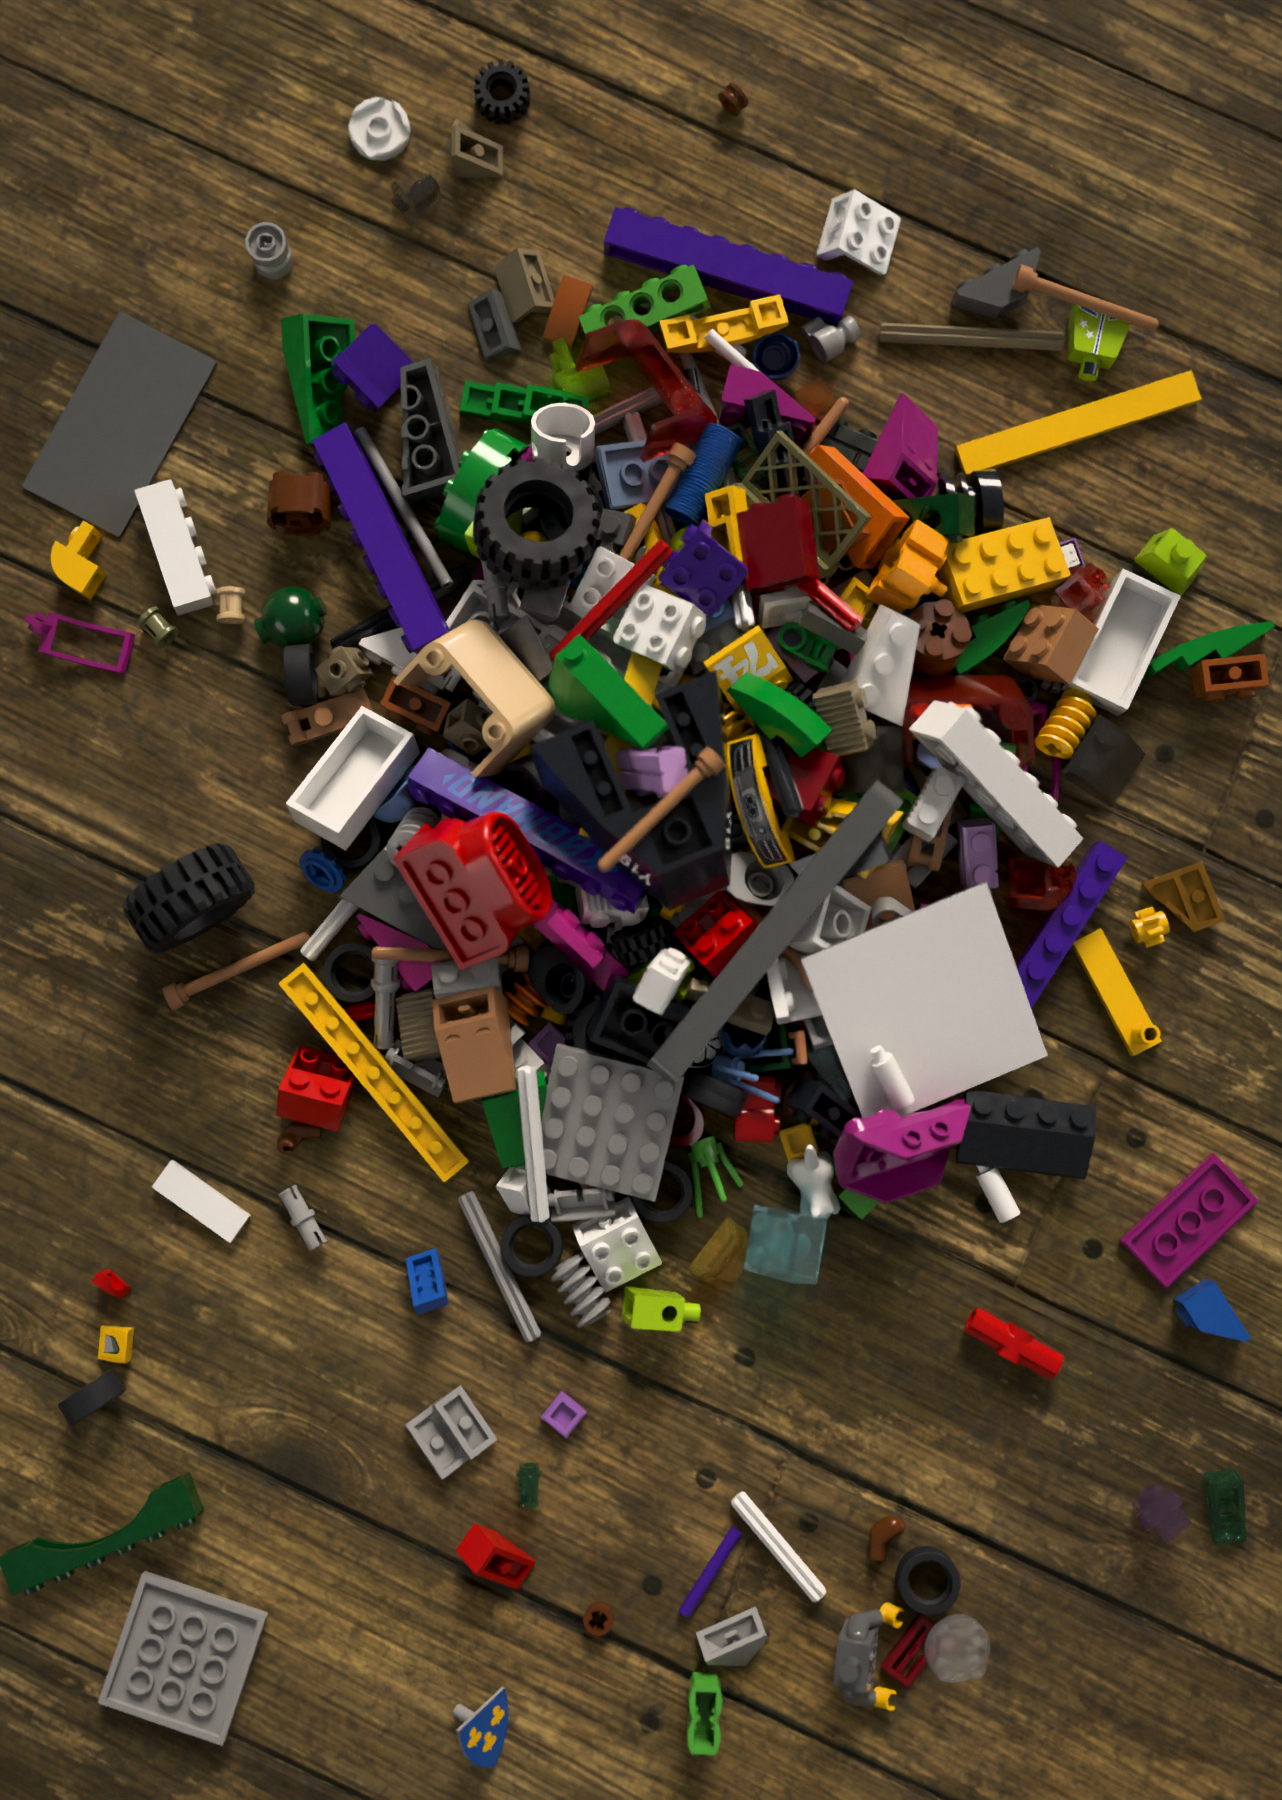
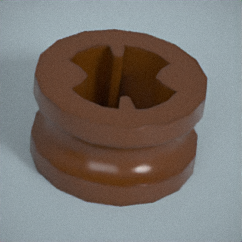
M734 83L728 84L726 91H721L718 94L719 102L732 116H737L740 113V108L744 109L748 105L744 92Z
M596 1602L591 1604L585 1611L583 1619L587 1632L594 1636H602L608 1633L613 1623V1612L605 1603ZM600 1611L599 1615L602 1613L606 1615L602 1627H597V1623L592 1625L590 1622L593 1619V1612Z

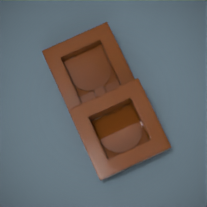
M563 275L543 335L544 341L570 350L573 349L582 326L578 316L584 314V310L593 292V284Z

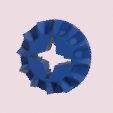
M313 848L310 851L306 850L301 855L299 860L300 867L305 877L314 886L328 892H337L344 886L347 878L342 873L343 867L337 865L335 858H330L326 851L320 852L318 849Z

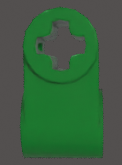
M797 622L784 624L778 632L780 651L784 655L803 663L810 669L827 675L830 671L828 666L836 650H840L841 647L798 625L799 623ZM789 633H796L802 640L797 646H788L783 641L784 637ZM825 648L821 658H819L822 650Z

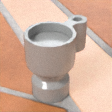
M847 316L839 321L837 327L827 325L821 318L816 317L800 328L804 337L810 341L815 355L823 363L841 354L844 351L845 343L851 344L861 338L860 328L851 316Z

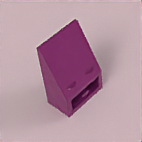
M730 364L721 399L719 422L724 423L725 427L733 430L749 428L750 424L743 399L764 390H775L781 421L791 422L796 445L805 443L812 434L816 418L762 372Z
M900 393L863 472L891 500L932 496L937 485L938 426L904 393Z

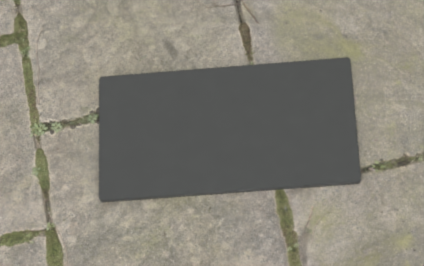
M119 312L23 482V488L117 537H121L139 506L134 490L149 486L152 483L213 373L217 362L152 327Z

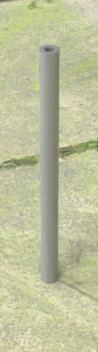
M360 427L356 429L354 434L438 582L443 589L450 587L453 584L450 575L410 505L402 496V491L366 428Z

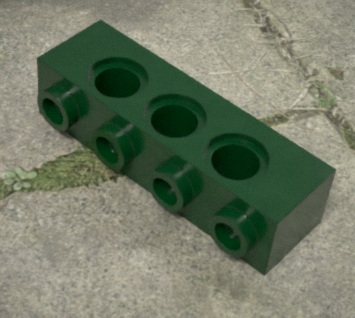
M956 493L892 500L902 511L911 517V525L918 519L949 539L948 543L962 542V536L975 535L973 495ZM939 514V515H940V523H939V525L936 527V525H935V519H936L937 515ZM907 524L897 536L898 539H901L907 530Z

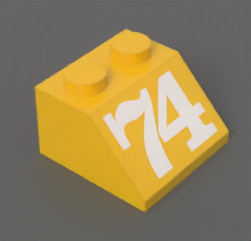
M759 625L703 662L709 672L716 670L719 686L739 716L746 712L727 690L746 672L762 678L783 690L787 688L789 683L794 681Z

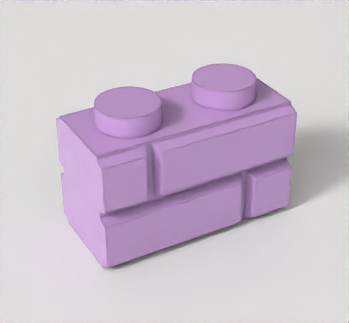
M650 745L646 750L633 746L619 750L617 753L618 765L622 769L620 772L621 786L628 790H636L637 796L657 793L658 798H664L688 775V770L684 767L687 764L685 749L682 747Z
M989 818L957 821L960 884L965 889H968L986 881L989 889L999 887L998 873L996 872L998 865L995 823Z

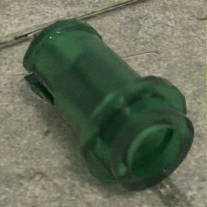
M522 1463L519 1465V1470L516 1471V1476L519 1477L518 1506L524 1508L525 1503H528L527 1508H534L539 1506L538 1482L542 1476V1471L539 1470V1465L536 1463Z

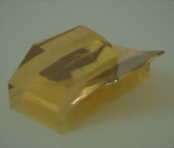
M727 1216L688 1269L707 1282L718 1280L735 1283L755 1257L747 1239V1230Z

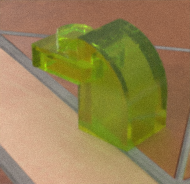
M564 338L552 342L553 354L549 355L555 371V374L552 375L555 389L567 391L574 395L589 396L588 404L611 396L610 382L599 356L575 365Z

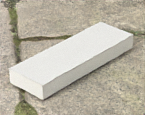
M174 1160L168 1163L152 1186L153 1189L229 1243L234 1241L251 1217L249 1213Z

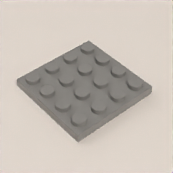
M558 1043L555 1048L541 1120L545 1173L655 1202L685 1074L672 1086L648 1065Z
M144 1571L137 1586L98 1703L223 1746L268 1612Z

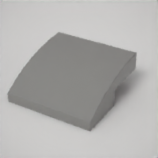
M461 1385L404 1424L442 1480L466 1461L472 1460L498 1440Z

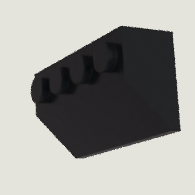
M966 1090L963 1095L965 1096L964 1103L970 1105L971 1109L962 1141L957 1144L956 1163L1086 1179L1096 1136V1106Z

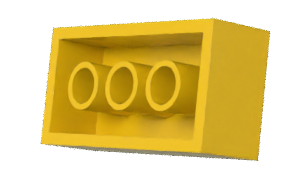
M1050 517L965 538L959 543L950 542L944 552L947 554L946 561L935 574L938 581L948 588L944 596L939 597L940 600L947 599L951 601L954 607L962 613L1052 589L1071 576Z

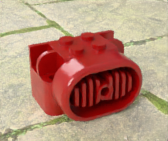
M489 812L468 822L447 818L439 822L432 829L426 823L420 827L393 858L394 863L460 970L503 954L521 928L542 921L550 912L552 891L545 869L521 828L510 816L503 812Z

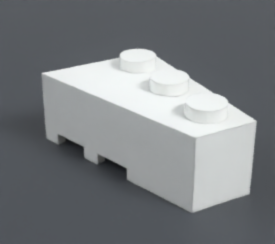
M880 604L867 629L866 642L858 654L854 655L841 683L857 680L858 687L863 688L867 695L868 706L864 709L903 726L920 625L909 617Z

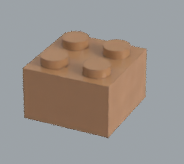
M1032 604L1029 611L1025 614L1024 620L1003 659L1023 676H1029L1037 680L1070 684L1099 628L1077 609Z

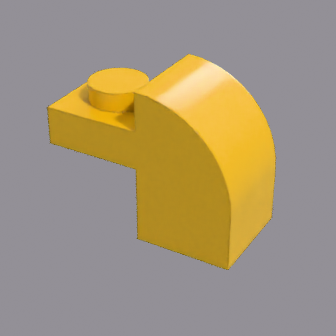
M83 520L81 525L75 527L70 533L67 547L57 541L54 542L51 550V564L60 580L77 593L91 600L107 574L99 566L87 560L103 535L94 526Z

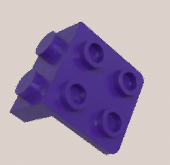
M370 324L343 352H340L332 360L330 367L333 369L332 375L343 386L348 385L356 393L355 398L367 410L371 408L376 412L401 386L400 367L414 362L378 325Z
M702 520L697 527L691 524L680 538L683 542L682 546L677 552L673 550V555L662 565L663 568L658 580L681 599L697 606L706 614V618H710L748 574V568L710 536L713 527Z

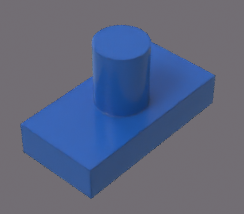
M434 1248L405 1258L413 1306L417 1314L419 1315L448 1305L449 1301L444 1274L437 1249Z

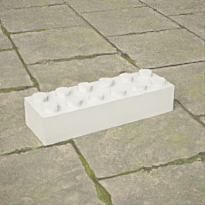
M934 700L909 730L946 770L965 780L962 788L1023 854L1059 868L1084 839L1075 829L1077 824L1069 816L1058 811L1057 807L1059 805L1057 801L1050 795L1041 792L1038 788L1040 783L1034 776L1028 772H1023L1018 766L1020 760L1013 753L1004 750L999 745L1001 739L993 731L984 728L980 724L981 717L976 711L968 706H965V708L958 707L953 702L947 704Z

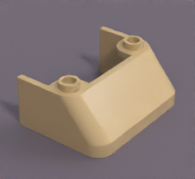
M470 620L427 644L394 679V682L397 686L422 685L431 675H443L454 666L493 712L484 722L482 728L483 738L493 751L471 772L477 778L498 775L552 720L555 715L556 706L551 695L494 629L485 621Z

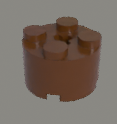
M285 471L273 473V479L268 484L267 524L272 529L276 530V525L285 528V534L314 536L320 534V528L325 527L326 531L331 528L332 492L330 485L324 481L323 474L308 472L305 475H291Z
M947 599L921 604L909 616L910 619L920 625L912 670L917 673L919 671L929 673V676L933 677L942 676L951 672L960 661L972 636L970 625L964 614Z

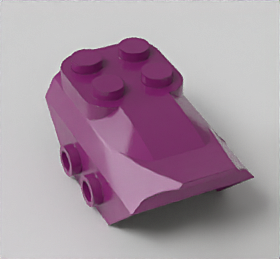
M965 1096L929 1111L899 1116L896 1110L883 1109L872 1116L862 1119L854 1118L848 1121L833 1153L840 1187L883 1204L938 1187L951 1146L961 1143L971 1109L970 1105L964 1103Z

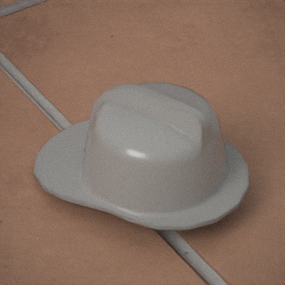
M735 853L732 855L730 885L726 888L735 898L747 902L749 905L755 907L775 906L794 882V877L785 864L764 869L755 854Z

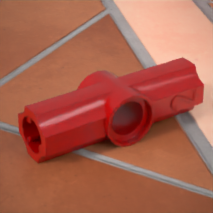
M976 1306L970 1313L963 1330L964 1332L994 1348V1352L1017 1365L1021 1363L1044 1378L1052 1380L1058 1374L1064 1358L1062 1354L1035 1340L1032 1334L1010 1322H1003L982 1308L980 1309Z

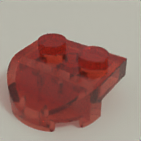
M1008 858L1006 874L1009 907L1022 910H1051L1066 901L1074 888L1077 877L1074 866L1072 864L1066 866L1062 863L1058 868L1043 861Z

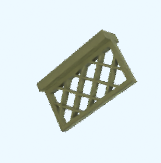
M782 431L775 433L742 482L734 484V486L745 489L747 509L749 505L754 503L770 504L777 502L778 492L791 491V494H795L799 498L798 490L811 489L813 509H810L814 517L815 532L813 533L815 536L820 578L831 577L839 567L837 565L839 560L872 518L867 511ZM780 443L787 449L788 464L776 465L775 450ZM798 466H805L810 471L811 485L798 487ZM789 468V488L778 489L776 469ZM761 470H769V490H762L754 482ZM827 487L833 493L834 507L820 508L819 488ZM850 509L859 518L852 529L843 530L842 510ZM834 511L835 530L822 531L821 512ZM836 534L837 549L830 555L824 550L823 535Z

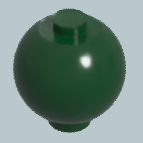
M295 586L283 587L273 592L266 599L262 607V617L254 620V626L264 644L273 641L283 649L286 645H312L323 631L325 624L324 616L327 615V610L320 597L316 598L310 591Z

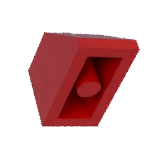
M474 1523L456 1549V1552L476 1575L514 1589L519 1588L536 1563L532 1557L499 1533Z

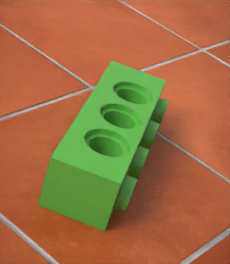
M694 264L689 267L687 265L678 266L670 272L671 275L660 280L659 278H652L641 285L642 288L634 292H621L613 297V301L603 306L595 304L585 309V314L578 316L596 358L598 359L660 331L659 321L688 314L692 317L711 308ZM677 290L680 292V297L675 302L665 301V296L669 291ZM643 303L651 304L649 313L642 316L636 314L639 305ZM612 317H622V323L619 327H608V322Z

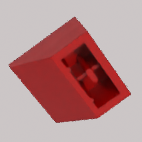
M717 891L672 933L707 972L716 979L758 926L723 891Z
M298 1045L278 1088L276 1116L338 1132L349 1107L356 1076L338 1055Z

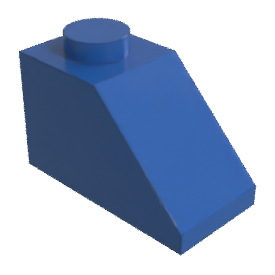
M1205 1278L1173 1299L1179 1307L1175 1312L1186 1327L1190 1325L1201 1332L1244 1342L1251 1339L1214 1281Z

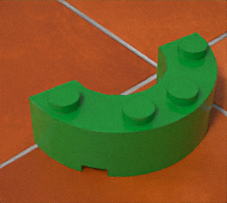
M486 429L471 452L466 450L462 454L458 463L460 470L455 479L451 478L447 482L443 490V496L446 499L441 514L434 524V530L437 531L439 541L470 558L473 557L469 551L464 533L474 520L475 505L480 489L485 487V481L491 474L498 476V469L506 464H509L511 467L515 466V461L530 446L499 429Z

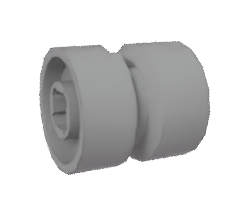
M263 222L253 226L247 233L245 243L257 271L268 279H280L286 276L292 269L294 258L282 229L270 222Z

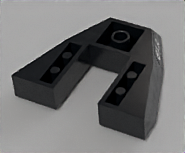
M716 670L656 694L651 705L654 711L670 727L664 732L669 746L685 749L687 764L684 767L688 770V774L696 767L694 763L698 760L697 756L706 747L711 748L723 760L726 766L716 776L713 774L709 778L705 776L615 864L669 911L730 885L734 808L728 769L725 711ZM593 720L530 746L529 754L542 784L605 854L658 804L655 803L633 813Z

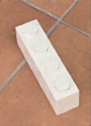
M171 479L135 489L134 491L177 615L214 605L211 595L216 594V589L211 575L204 576L201 566L207 564L201 546H194L192 536L197 535L192 518H185L182 508L186 507L187 503L182 489H175Z

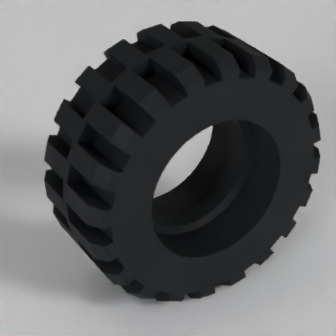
M534 458V462L527 463L526 459L517 460L513 467L506 464L499 468L498 476L491 474L485 481V487L481 488L478 493L473 523L474 544L477 545V553L482 561L487 560V569L494 575L498 572L502 574L501 580L509 585L514 581L520 583L519 588L529 590V586H537L538 591L548 590L550 584H554L558 588L566 584L567 577L570 580H574L579 576L582 568L587 567L591 560L599 533V504L596 496L590 495L592 488L585 480L580 482L578 480L579 474L574 470L569 469V471L562 469L563 464L553 461V464L544 463V459ZM523 508H541L557 516L565 526L566 532L557 539L548 542L529 541L517 535L510 528L506 519L515 511Z
M223 843L211 844L178 858L177 861L166 865L159 872L148 877L145 882L139 884L126 897L123 903V912L145 948L154 953H162L169 949L177 948L181 944L187 943L195 937L208 932L209 929L219 925L226 918L236 913L239 908L243 907L253 897L255 883L232 847Z

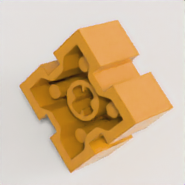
M917 519L904 532L901 539L897 538L882 557L878 566L879 572L873 578L866 598L878 606L881 604L898 613H903L907 608L912 610L923 593L928 595L932 592L938 597H943L948 588L938 581L935 574L946 561L947 554L944 552L949 539Z

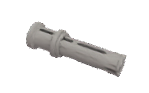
M371 956L372 961L375 963L374 978L371 979V987L375 991L373 1045L377 1049H390L394 1047L395 992L400 987V980L397 978V963L401 960H378Z

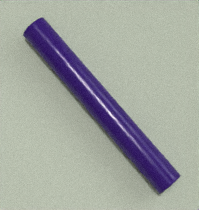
M731 1526L678 1611L686 1618L691 1616L743 1534L736 1527Z

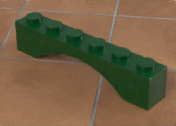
M188 1472L156 1487L150 1493L143 1508L135 1518L116 1532L92 1541L77 1543L56 1542L37 1537L3 1553L0 1556V1567L11 1595L13 1596L24 1591L25 1596L42 1589L44 1587L43 1582L54 1578L55 1582H60L74 1575L75 1568L85 1565L86 1569H90L105 1561L104 1556L116 1552V1555L120 1556L136 1548L135 1543L146 1538L147 1543H150L165 1536V1530L176 1525L178 1530L192 1525L197 1521L196 1516L204 1507L191 1474Z

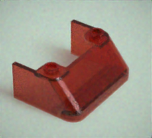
M627 319L586 333L575 368L578 373L630 355L674 414L670 418L652 424L640 456L643 462L669 453L674 443L688 446L698 442L707 424H717L715 413L670 353L667 352L664 345L645 324L638 320Z
M911 675L903 726L893 723L895 772H902L914 762L913 736L909 728L934 700L947 704L949 702L954 704H972L973 709H999V717L1002 724L1007 729L1012 730V742L1016 745L1015 756L1020 760L1018 766L1023 770L1035 762L1033 711L1015 679L1006 675H942L937 677Z

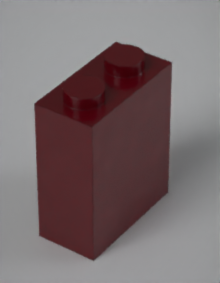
M786 494L777 497V502L770 504L754 503L748 506V510L736 513L743 564L748 568V574L745 577L746 590L763 595L820 580L809 502L796 497L795 494Z
M779 737L804 811L798 818L792 817V819L817 827L821 817L826 816L829 812L831 797L835 789H839L842 786L845 778V771L843 770L839 755L813 748L800 758L789 744ZM768 765L762 767L776 814L785 816Z

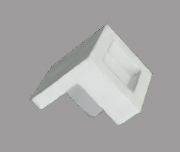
M525 1165L519 1167L510 1166L497 1183L496 1188L511 1212L530 1215ZM547 1185V1194H550L551 1191Z

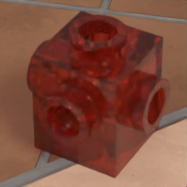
M1091 562L1082 569L1079 565L1069 571L1071 576L1055 590L1069 608L1077 609L1080 612L1086 607L1091 611L1106 599L1102 594L1111 586L1107 582L1106 574Z

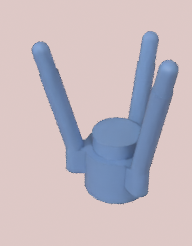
M765 1049L750 1058L793 1054V1049ZM729 1053L727 1055L717 1054L711 1068L713 1078L725 1081L726 1084L777 1104L780 1102L778 1097L740 1081L745 1079L756 1082L759 1079L757 1075L744 1072L745 1064L743 1061H740L742 1058Z

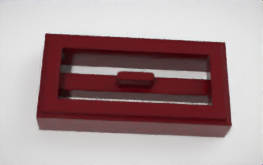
M918 1613L880 1664L881 1668L908 1689L948 1636L947 1633L937 1627L934 1622L927 1619L924 1614ZM922 1625H924V1629L921 1631V1633L918 1635V1637L915 1639V1641L912 1643V1645L909 1647V1649L906 1651V1653L903 1655V1657L900 1659L897 1665L893 1668L892 1666L896 1662L898 1657L901 1655V1653L904 1651V1649L907 1647V1645L910 1643V1641L913 1639V1637L916 1635V1633L919 1631ZM931 1632H933L935 1634L933 1639L927 1645L925 1650L922 1652V1654L919 1656V1658L916 1660V1662L913 1664V1666L910 1668L907 1674L903 1676L901 1674L902 1671L905 1669L910 1660L918 1652V1650L925 1642V1640L928 1638V1636L931 1634Z

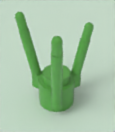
M714 1136L699 1140L690 1145L692 1152L688 1153L692 1169L695 1206L698 1218L703 1217L698 1162L701 1168L708 1166L722 1202H725L727 1197L715 1163L719 1162L718 1156L737 1186H743L737 1171L724 1152L722 1143H716Z

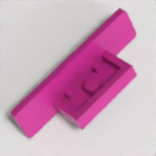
M552 897V905L548 916L533 925L574 963L585 968L591 976V980L603 991L612 972L626 977L629 974V969L619 963L618 959L604 947L603 941L596 934L589 932L580 924V920L573 912L568 909L565 910Z

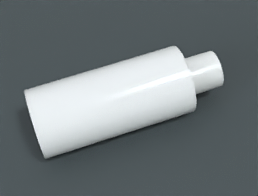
M881 1045L875 1046L870 1050L873 1057L870 1064L894 1109H902L909 1106L915 1098L892 1053H885Z
M977 1166L980 1173L976 1175V1178L999 1223L1018 1216L1021 1212L999 1169Z

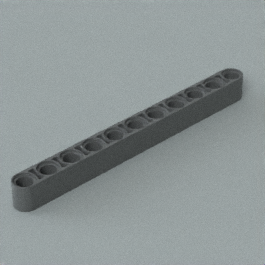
M878 780L874 782L647 1063L651 1069L672 1086L680 1079L903 803L901 798Z

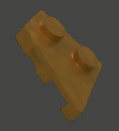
M1202 861L1142 883L1143 888L1192 932L1225 921Z

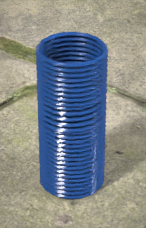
M709 423L704 428L705 430H703L693 450L697 455L690 468L686 467L685 471L681 473L672 490L673 492H671L664 506V510L669 516L687 526L691 524L698 526L703 518H705L707 513L705 494L718 490L721 487L723 479H725L732 462H734L740 450L739 448L743 445L738 435L718 424Z

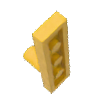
M1096 929L1075 940L1072 948L1130 1056H1135L1162 1042L1159 1028L1152 1024L1102 929Z

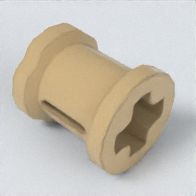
M234 586L216 589V594L220 596V614L217 615V622L225 624L244 623L246 617L242 614V597L245 596V589Z

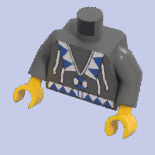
M886 1602L880 1610L864 1611L853 1614L850 1618L846 1617L837 1642L833 1685L834 1688L841 1689L842 1698L847 1704L853 1706H875L889 1711L895 1709V1706L888 1704V1699L891 1694H897L896 1691L880 1686L873 1690L878 1628L883 1622L895 1628L902 1626L903 1621L897 1619L896 1616L899 1612H903L904 1609Z

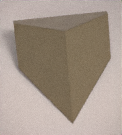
M455 119L452 125L451 158L455 177L503 176V146L482 137Z

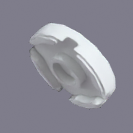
M382 97L367 99L355 107L348 127L353 146L361 155L370 160L384 161L395 158L404 151L410 140L411 128L406 112L397 102L393 100L391 102Z

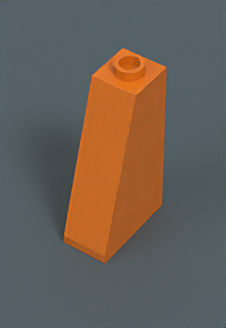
M817 445L808 456L831 478L842 479L850 496L872 516L867 523L871 534L850 549L847 554L853 565L857 568L874 569L910 520V517L835 447Z

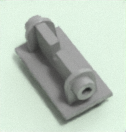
M398 1039L394 1047L390 1048L385 1056L386 1061L402 1079L439 1097L448 1081L443 1063L435 1059L418 1063L405 1060L402 1044Z
M603 1188L583 1189V1191L554 1190V1193L548 1194L552 1223L616 1217L615 1191Z

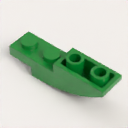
M1013 600L1000 607V613L992 617L987 613L971 621L972 626L970 629L972 636L957 666L950 672L953 679L964 673H969L1002 646L1023 620L1030 607L1028 600L1019 604L1016 600ZM915 672L920 683L933 677L929 676V673Z

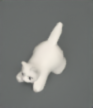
M807 1145L804 1158H796L788 1162L787 1175L800 1189V1213L802 1218L809 1221L815 1217L817 1220L826 1221L831 1213L838 1214L841 1210L839 1200L831 1184L834 1175V1162L828 1152L820 1151L817 1155L812 1145Z

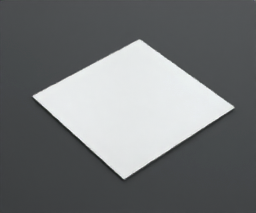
M986 881L800 958L862 1118L872 1116L883 1109L896 1110L899 1116L912 1113L1048 1056ZM881 1045L885 1053H892L915 1098L909 1106L902 1109H894L870 1064L873 1060L870 1050L875 1046Z

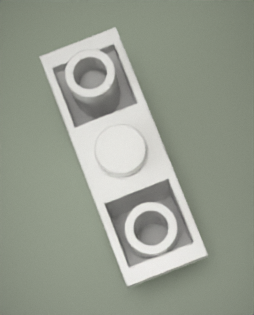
M402 627L362 638L359 642V646L365 652L364 654L369 661L377 665L384 662L392 666L391 672L397 676L417 655L415 652L409 653L401 639V636L405 634ZM444 674L431 675L422 685H418L421 689L434 695L437 691L446 695L448 689L441 685L445 680Z

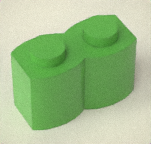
M693 1672L688 1685L690 1709L686 1722L688 1747L691 1754L716 1755L721 1740L719 1716L722 1709V1693L720 1680L717 1673Z

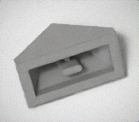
M756 1606L696 1632L707 1665L746 1666L768 1639Z

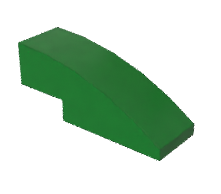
M747 672L727 690L770 740L780 734L800 758L816 747L832 731L814 711L782 688Z

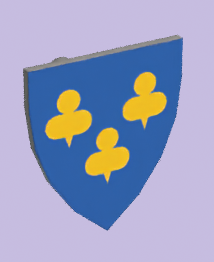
M503 1686L476 1712L462 1704L456 1705L453 1710V1716L464 1722L456 1730L461 1750L471 1763L482 1768L495 1767L503 1748L509 1716L508 1700L505 1687Z

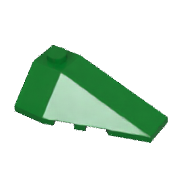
M298 314L281 318L282 351L306 444H314L313 439L340 425L343 412L341 400L343 391L348 389V385L343 386L332 375L333 369L330 367V364L340 352H343L355 340L354 319L312 314Z
M580 634L555 656L546 691L554 699L555 706L566 717L573 720L577 719L584 723L593 720L597 729L606 731L615 738L643 750H646L670 728Z

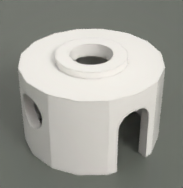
M568 403L550 404L541 407L534 413L531 420V455L533 461L534 458L544 459V463L553 464V461L563 464L562 469L566 471L572 469L575 472L586 468L592 462L595 444V421L591 413L578 405Z

